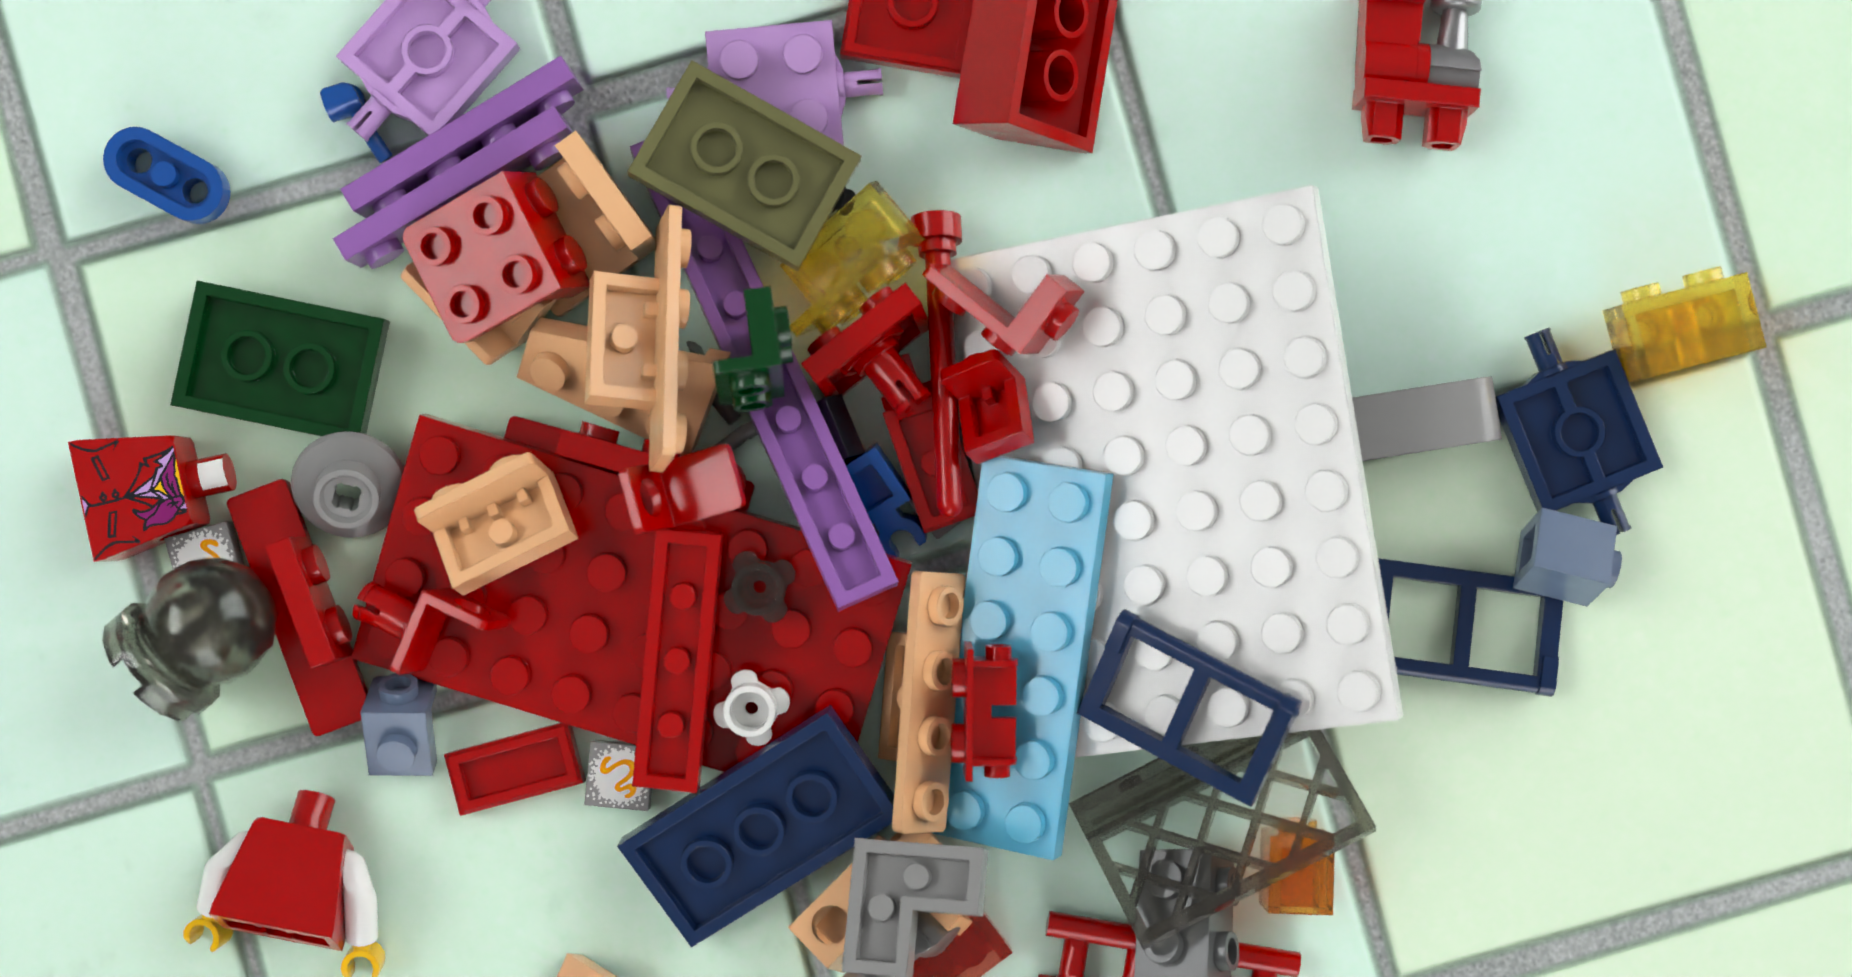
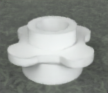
M748 669L740 670L731 679L732 690L726 700L719 702L715 706L713 711L714 719L720 727H729L737 735L746 737L749 744L761 746L770 741L772 737L771 726L778 714L785 713L788 710L790 698L783 688L776 687L772 689L758 681L754 671ZM748 702L756 703L758 706L757 712H747L746 704Z

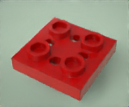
M906 282L895 291L890 286L880 289L861 305L859 312L862 316L843 331L838 326L833 327L821 334L810 344L807 351L811 356L800 364L826 397L838 394L844 396L868 377L893 408L898 418L905 417L914 411L909 401L899 390V387L903 386L918 406L931 395L929 388L923 385L899 354V352L929 330L928 318L923 305Z

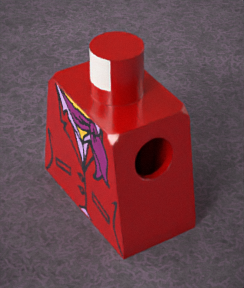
M175 435L85 439L68 442L94 562L124 560L164 544V538L209 525L210 514L206 497L234 491L237 486L234 465L229 455L223 453L197 459L195 445L190 437Z

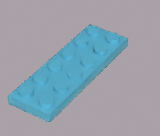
M998 456L982 462L964 596L959 658H964V641H971L974 656H985V645L987 644L1012 645L1011 657L1018 658L1016 705H992L991 716L1016 717L1017 764L1010 766V777L1008 778L984 777V766H972V782H966L963 773V763H951L946 828L943 832H934L933 834L1053 861L1062 856L1081 717L1077 712L1084 695L1113 473L1006 456ZM956 698L954 723H963L964 698Z

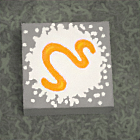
M225 521L164 538L181 600L191 599L249 582L232 521Z
M604 740L590 741L584 805L648 811L650 809L652 788L632 786L636 745Z

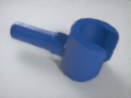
M341 82L323 88L320 91L324 108L333 123L346 118H353L366 103L361 89L350 83ZM377 130L369 138L368 142L365 141L380 164L393 156Z

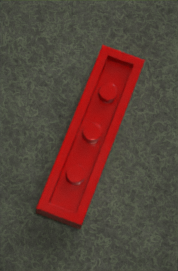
M675 527L655 531L633 787L697 793L700 789L724 533Z

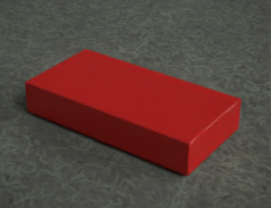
M561 722L444 754L460 816L582 784L586 781L573 728L571 725Z

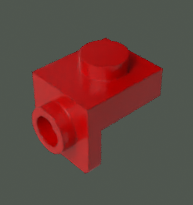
M991 349L986 352L969 355L963 361L943 368L940 371L942 385L958 399L964 452L973 462L980 464L1035 443L1025 378L998 350Z

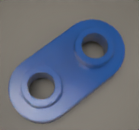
M128 127L122 129L110 138L103 154L104 168L109 178L115 184L181 220L193 224L209 223L222 215L228 206L230 185L225 174L217 166L146 128ZM149 152L152 157L151 167L146 172L138 173L135 166L138 156ZM205 182L208 189L206 198L200 203H193L190 196L191 189L195 184Z

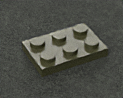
M691 60L627 172L628 177L792 269L799 271L858 167L862 156Z

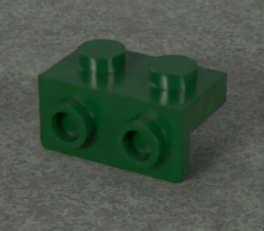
M771 286L743 290L752 356L712 362L720 405L733 404L734 411L751 412L766 409L773 405V398L785 397L782 364L793 363L791 329L787 306H773Z

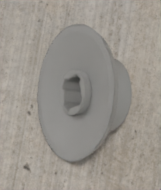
M358 432L331 433L309 444L297 458L291 475L292 495L303 516L322 531L340 537L355 538L368 536L388 526L404 466L396 453L377 438ZM343 483V485L352 487L357 486L361 490L359 498L339 496L336 493L337 484Z

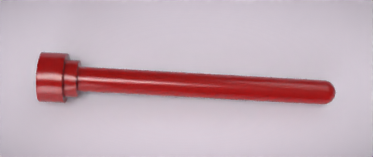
M931 210L913 215L910 219L912 245L918 248L919 257L925 259V267L927 268L929 263L948 264L951 266V258L957 254L956 246L962 243L961 215L948 210ZM926 279L937 508L943 516L951 518L957 516L963 508L958 399L942 385L940 371L943 368L956 364L954 316L952 311L934 298L932 292L936 286Z

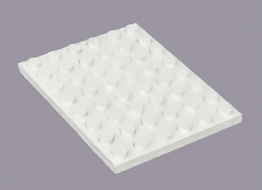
M1309 185L951 259V267L1014 317L1019 313L1046 274L1065 275L1085 291L1074 305L1079 309V315L1073 325L1057 341L1050 338L1040 353L1019 354L1015 352L1013 356H1009L1001 352L982 336L981 332L985 328L982 323L968 312L964 316L953 312L956 363L963 361L969 355L996 349L1025 378L1035 443L1001 456L1114 474L1083 698L1104 652V646L1115 620L1121 611L1126 609L1138 615L1140 619L1220 661L1284 694L1288 693L1301 700L1300 713L1295 718L1289 733L1396 721L1404 717L1318 187ZM972 461L975 485L978 491L982 463L976 464ZM1134 638L1105 705L1164 736L1194 669ZM1211 678L1182 745L1262 736L1273 710ZM1083 716L1080 717L1075 757L1144 750Z

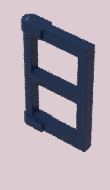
M1378 558L1388 623L1393 578L1458 586L1450 663L1445 664L1394 657L1397 675L1530 692L1548 697L1554 695L1559 664L1558 651L1563 611L1562 600L1514 589V576ZM1477 589L1541 597L1533 675L1469 667Z
M1123 609L1115 620L1104 646V652L1077 714L1245 805L1253 806L1295 718L1300 713L1302 701L1288 693L1284 694L1147 623L1140 619L1138 615ZM1134 638L1194 669L1164 736L1105 705ZM1211 678L1273 710L1242 778L1181 746Z

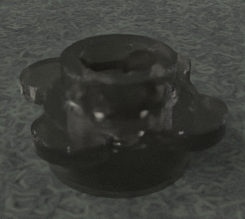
M749 550L739 553L732 562L736 574L731 589L724 595L726 607L735 614L746 612L751 615H762L764 620L770 623L781 620L787 613V605L784 601L787 586L796 578L794 566L785 559H780L775 563L759 559L755 552ZM759 580L766 584V590L761 593L754 589V583Z

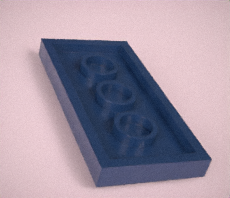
M829 705L704 784L697 793H690L624 835L617 847L692 948L853 848L855 838L868 839L892 824L894 793L833 707Z

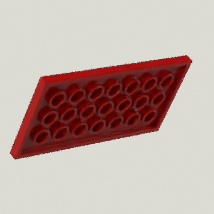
M429 414L419 415L373 582L417 604L423 590L452 588L434 535L418 522L414 509L431 500L432 496L441 488L452 484H463L489 471L496 461L510 455H521L530 452L554 473L579 539L466 594V596L511 617L506 628L482 631L448 615L426 668L422 671L408 674L426 682L636 745L655 532L639 535L635 533L619 472L556 455L548 450ZM641 482V499L647 512L652 515V498L646 486ZM742 509L732 510L675 527L724 533L702 766L725 772L829 705L833 707L858 743L913 561L886 553L899 581L898 586L838 612L800 527ZM361 622L351 659L390 670L400 645V639L366 622ZM744 669L754 671L758 681L772 689L776 687L783 688L790 698L788 710L785 713L778 714L771 726L772 737L770 741L761 746L749 744L746 737L737 735L729 727H720L715 722L713 715L715 706L719 702L725 701L731 692V679L733 675ZM748 702L746 710L749 713H755L758 710V706L754 702Z

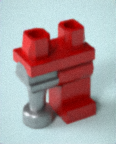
M1359 0L1355 90L1353 92L1352 110L1361 111L1363 142L1383 145L1397 144L1402 138L1403 115L1424 117L1422 147L1454 151L1461 145L1467 125V118L1480 107L1481 88L1478 87L1480 71L1482 69L1480 59L1474 52L1468 50V16L1475 15L1481 10L1482 0H1431V10L1436 14L1442 15L1437 44L1419 43L1421 39L1423 5L1426 0Z

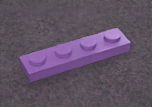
M559 56L340 190L352 210L367 218L550 107L555 106L561 114L565 113L575 103L572 97L584 89L562 56Z
M552 106L332 239L347 262L360 268L368 264L371 269L386 265L404 252L401 244L404 243L403 232L408 226L501 171L522 172L530 166H533L534 170L538 171L551 166L563 158L555 145L573 133L562 114L555 106Z

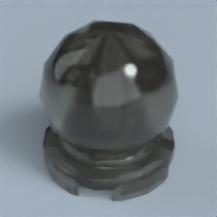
M203 557L184 563L167 572L147 596V603H131L104 626L102 642L112 667L114 668L123 660L130 673L142 684L133 692L141 702L160 715L176 721H184L193 713H202L220 696V684H227L250 673L260 663L273 646L278 612L273 595L250 567L224 558Z

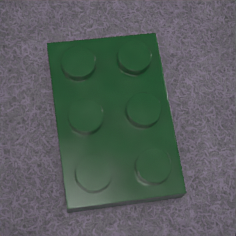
M197 280L170 405L322 437L331 433L345 431L366 434L390 321Z

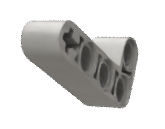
M1492 376L1352 398L1362 461L1502 439Z

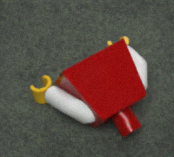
M299 790L289 822L258 817L253 821L249 831L239 832L205 864L196 905L197 911L201 915L186 925L183 931V937L186 942L192 944L202 936L204 926L209 928L213 934V943L210 946L211 952L216 951L231 939L234 930L343 951L346 940L352 946L342 961L340 968L344 977H352L355 972L354 958L364 957L372 964V977H378L386 957L384 949L376 942L378 939L377 896L365 858L354 851L353 845L345 834L327 830L335 799L320 792Z

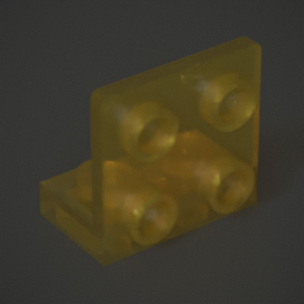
M878 181L868 183L825 223L799 271L783 263L779 265L812 304L809 309L790 325V329L796 337L815 329L820 334H823L838 324L841 326L846 325L860 314L859 308L868 299L865 293L868 292L870 294L884 283L887 286L891 285L916 264L917 260L911 252L926 239L921 236L918 229Z

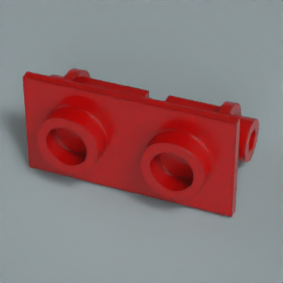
M964 641V658H952V698H964L963 723H951V763H963V773L966 782H972V766H984V777L1008 778L1010 777V766L1017 764L1016 717L991 716L992 705H1016L1018 658L1011 657L1012 645L987 644L985 645V656H974L971 641Z

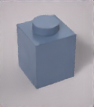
M1542 507L1521 530L1513 588L1587 607L1606 588H1612L1618 579L1622 564V554L1620 551L1614 550L1617 526Z

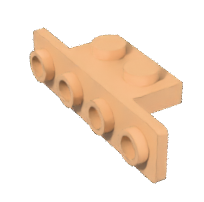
M675 205L667 206L656 228L654 278L594 271L589 281L585 404L650 410L649 471L664 472L675 456V453L683 452L687 436L686 414L677 413V391L684 390L689 367L687 351L679 350V329H685L690 310V293L687 289H680L681 268H686L689 263L692 236L690 229L682 228V206Z
M914 571L911 575L907 632L892 631L888 641L878 758L897 761L892 830L897 833L943 832L946 828L951 771V723H954L956 698H952L951 668L952 658H959L965 588V576L963 574Z

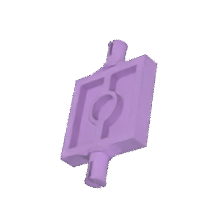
M385 0L336 55L347 68L362 79L367 91L371 95L368 101L346 124L368 142L369 138L391 113L396 117L411 121L428 136L462 116L520 51L517 42L495 25L485 7L491 0Z
M832 20L705 31L708 59L707 69L843 146L841 117L846 104V98L883 95L882 82L858 84L882 81L881 68L843 72V68L835 54ZM666 88V94L668 99L672 95L675 88Z

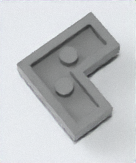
M855 838L842 972L889 977H913L918 912L983 917L989 850L979 847Z

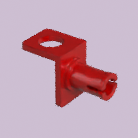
M719 444L673 458L664 472L649 471V465L628 467L619 471L633 529L638 535L688 524L742 508L746 504L744 495L746 476L743 469L735 462L734 454L729 444ZM641 482L646 486L652 498V515L647 512L643 505L640 494Z
M373 581L368 583L357 597V599L368 603L367 607L354 604L352 614L354 619L366 622L400 639V645L390 667V671L398 675L418 672L426 668L448 615L482 631L506 628L511 617L477 600L461 595L450 587L423 590L417 604Z

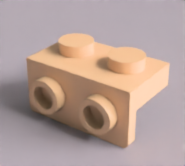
M530 452L501 458L490 467L489 471L463 484H452L441 488L432 496L431 500L414 509L418 522L434 535L452 588L463 596L579 539L554 473Z

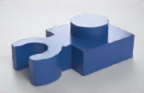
M878 442L866 448L864 454L848 461L845 465L872 524L879 531L878 538L885 553L899 557L900 552L891 540V535L898 530L910 532L919 546L926 542L927 533H924L920 519L917 516L902 512L900 509L901 505L911 499V493Z

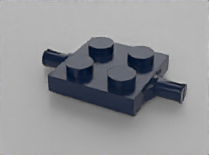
M1550 327L1525 336L1524 340L1528 344L1539 372L1533 374L1522 386L1499 394L1495 398L1499 420L1536 511L1538 512L1542 507L1557 511L1574 503H1592L1600 522L1617 526L1616 535L1630 530L1632 527L1628 523L1617 493L1621 492L1634 479L1661 469L1663 465L1616 350L1606 351L1584 361L1563 362Z

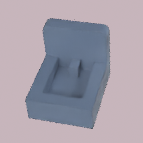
M395 673L388 676H377L372 679L360 712L369 775L433 776L437 763L431 708L437 692L436 684L417 679L411 674L398 675Z

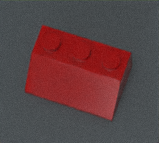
M973 0L952 124L998 140L1078 153H1093L1118 0Z

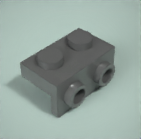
M1212 848L1140 850L1134 977H1231V971L1236 970L1239 962V943L1236 934L1233 932V906L1238 905L1241 897L1240 875L1234 867L1233 860Z

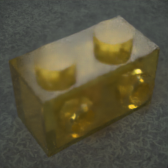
M1718 266L1682 276L1685 287L1683 289L1662 294L1660 284L1656 282L1620 292L1623 304L1602 311L1612 349L1616 350L1628 381L1642 380L1767 348L1747 272L1724 278L1722 268Z

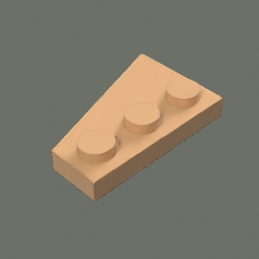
M540 317L530 330L517 378L650 440V410L585 404L588 326ZM709 348L705 355L687 352L689 367L686 386L683 391H677V413H684L687 417V436L684 450L680 454L681 456L692 453L697 446L717 392L712 362L729 359L731 352Z

